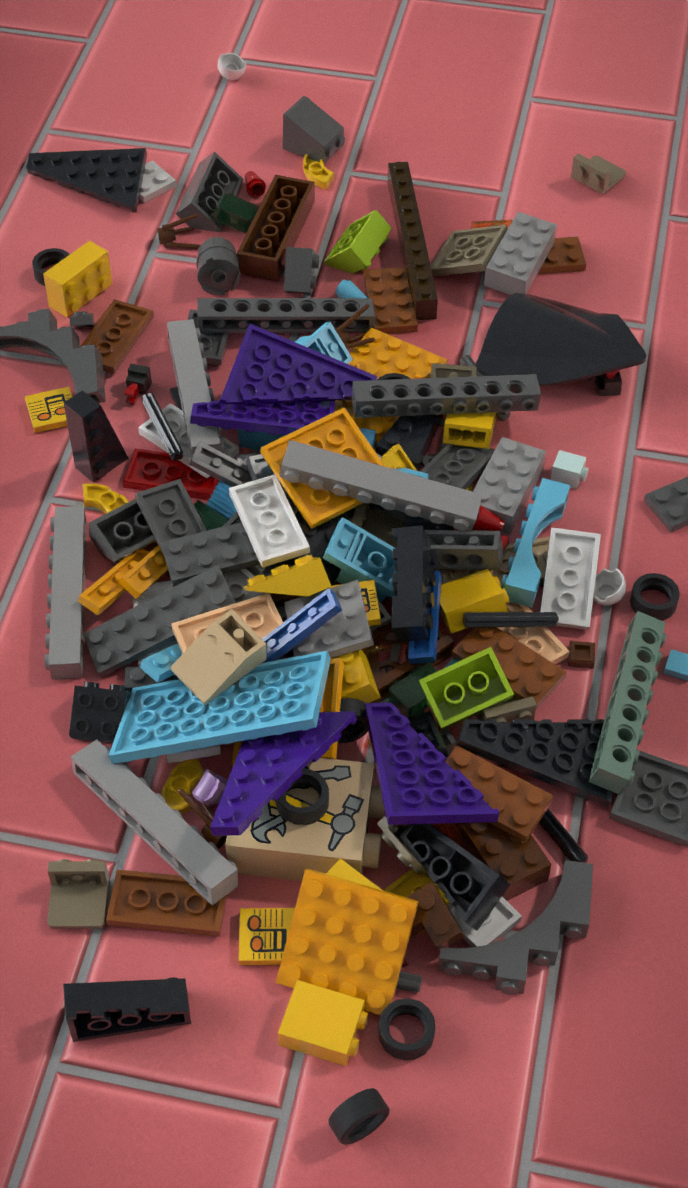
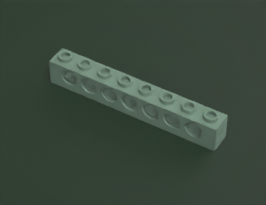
M637 611L627 628L589 779L590 783L617 794L622 791L625 785L630 786L635 775L632 766L635 765L639 757L640 751L637 750V745L640 744L644 735V730L641 727L649 714L646 706L650 703L654 691L651 690V686L658 675L655 667L658 666L661 660L662 652L659 650L667 636L664 633L666 622Z

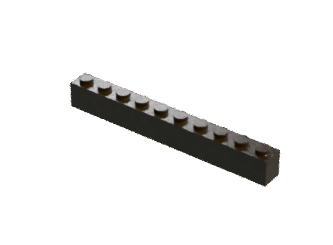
M408 162L388 163L387 183L416 319H437L438 298Z

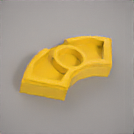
M307 154L304 156L303 170L305 176L309 181L315 182L316 186L326 190L334 180L335 173L328 170L321 159L320 162L309 159Z
M82 484L85 507H94L107 514L129 502L124 495L111 490V487L100 484Z
M198 758L180 762L170 772V776L162 788L161 796L172 810H178L180 814L191 811V809L178 793V789H183L190 796L204 775Z

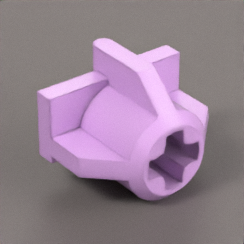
M206 769L193 791V796L207 806L220 803L228 780Z

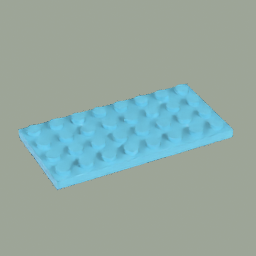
M328 651L261 663L206 705L180 679L133 688L112 744L109 758L112 764L131 762L143 758H154L165 754L181 753L193 749H204L215 745L231 744L249 739L255 740L265 736L282 735L288 732L316 728L331 661Z

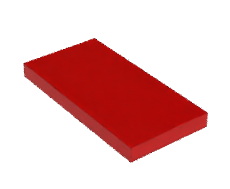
M135 448L122 484L123 488L145 491L181 479L190 498L209 501L220 480L212 476L205 478L181 461H173L169 453Z

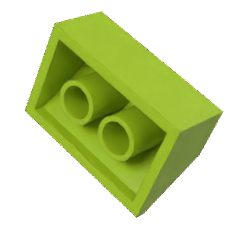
M377 210L372 211L348 225L323 263L326 266L352 274L359 270H366L372 263L371 259L380 252L379 247L387 241V235L392 229L391 226Z
M491 647L419 680L441 731L464 722L465 719H471L483 713L484 709L499 706L512 700L514 697L510 684Z

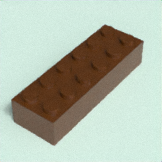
M275 174L237 251L241 274L279 280L286 265L287 247H294L315 202V182Z
M457 742L446 746L449 756L456 747ZM488 822L448 823L467 852L511 884L502 896L506 901L548 881L552 864L532 835H530L527 842H524Z

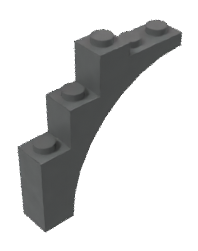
M49 308L28 313V321L17 322L16 324L4 327L0 326V348L27 347L43 351L57 358L69 369L74 381L76 394L83 390L96 402H106L101 353L95 344L80 347L79 336L72 326L57 329V319Z
M565 860L561 881L553 899L542 914L514 935L485 946L470 948L441 947L438 971H443L451 976L460 974L472 975L481 980L494 978L495 990H501L505 994L524 993L528 962H533L538 966L555 965L558 955L559 934L571 939L586 938L590 922L593 864Z

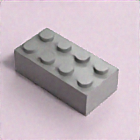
M517 212L486 267L484 286L509 295L514 293L527 294L555 242L557 224Z
M504 437L501 438L473 492L482 494L480 505L505 521L501 532L511 535L544 470L546 451Z

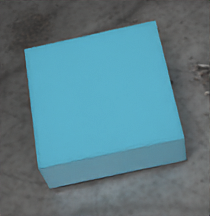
M671 649L663 674L688 681V654Z

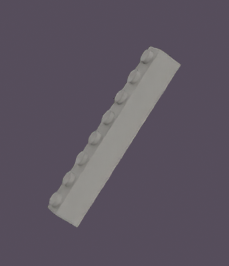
M194 319L167 322L168 342L191 457L200 441L221 452V450H225L223 436L218 435L221 434L220 427H201L197 424H190L193 403L214 401L213 388H208L211 386L210 374L205 373L207 371L206 357L202 358L204 356L203 343L198 342L201 341L200 329L195 328Z
M289 440L281 465L280 477L285 478L289 482L303 483L314 489L331 491L338 496H349L363 503L377 504L387 510H398L412 517L419 516L429 519L433 523L454 526V528L462 531H472L482 499V494L292 440Z
M84 506L55 507V517L50 518L51 532H54V536H50V550H53V555H49V568L52 569V574H48L49 589H52V592L47 594L48 609L51 608V613L46 614L47 628H50V633L45 635L46 649H49V654H45L44 657L45 669L50 670L52 680L83 678L85 606L80 604L78 600L80 594L85 591L87 519Z
M95 740L71 756L73 773L211 905H214L238 887V868L235 863L230 859L226 860L212 842L208 843L201 836L195 826H190L184 821L178 810H172L159 793L155 794L149 788L142 777L138 778L132 773L126 762L112 764L109 758L110 747H104L98 740Z

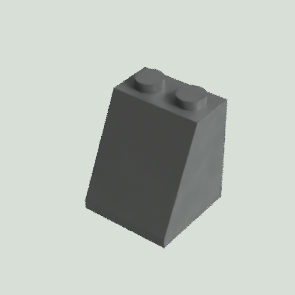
M301 97L283 114L284 150L303 157L307 154L309 159L320 162L321 159L325 163L329 158L333 157L339 148L343 147L345 143L344 127L308 97Z

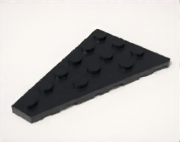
M146 148L29 153L26 169L28 174L40 176L45 180L57 181L58 185L75 189L82 194L84 192L89 193L95 199L112 203L117 207L124 206L129 208L131 212H137L147 151Z
M465 719L456 746L604 807H608L611 803L612 791L589 782L604 719H597L596 721L568 719L567 722H552L551 719H543L541 721L513 719L512 722H496V719H487L486 721Z

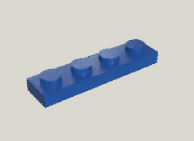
M434 571L436 586H432L435 599L434 608H431L430 611L433 617V629H429V640L409 641L408 660L410 664L436 662L442 580L440 571Z
M328 588L262 638L266 643V660L262 663L278 660L340 613L342 608L335 592Z

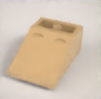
M230 609L212 622L170 668L190 691L206 705L266 660V643L233 609Z

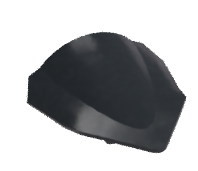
M514 293L503 302L497 311L486 334L476 366L484 376L536 374L539 386H553L582 379L591 381L597 375L637 366L646 361L647 355L618 314L597 313L531 294Z

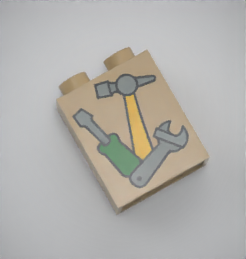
M319 758L316 762L311 761L303 769H310L319 773L326 780L329 787V806L322 818L307 825L293 824L286 821L279 814L276 801L271 800L261 809L263 814L257 820L251 822L249 828L241 835L227 836L225 844L227 859L235 863L238 868L237 874L302 881L305 869L308 868L326 874L340 858L362 875L363 867L378 868L382 837L381 834L368 833L370 818L382 819L385 816V809L380 786L374 785V763ZM298 786L287 792L286 800L295 807L305 808L316 803L319 800V794L311 787Z

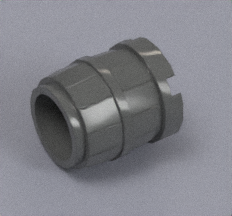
M221 237L209 238L199 247L196 262L198 269L197 279L202 289L211 295L219 296L225 295V292L229 290L232 292L240 282L239 260L233 244Z

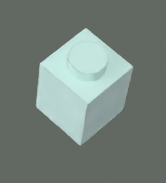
M559 450L552 467L551 480L569 484L570 488L578 489L580 482H585L589 468L585 467L587 457Z

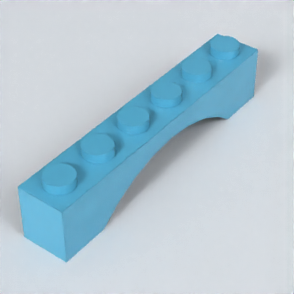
M542 478L540 486H535L532 495L534 504L529 503L526 512L528 521L523 520L519 534L522 535V538L516 539L513 550L516 555L515 557L510 556L507 570L510 572L509 575L504 574L501 588H505L510 602L528 607L533 606L539 588L541 572L535 563L532 545L537 536L547 526L562 518L568 501L569 484Z

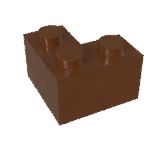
M433 882L406 897L419 901L409 938L426 929L433 943L440 950L441 947L449 948L466 937L440 890Z

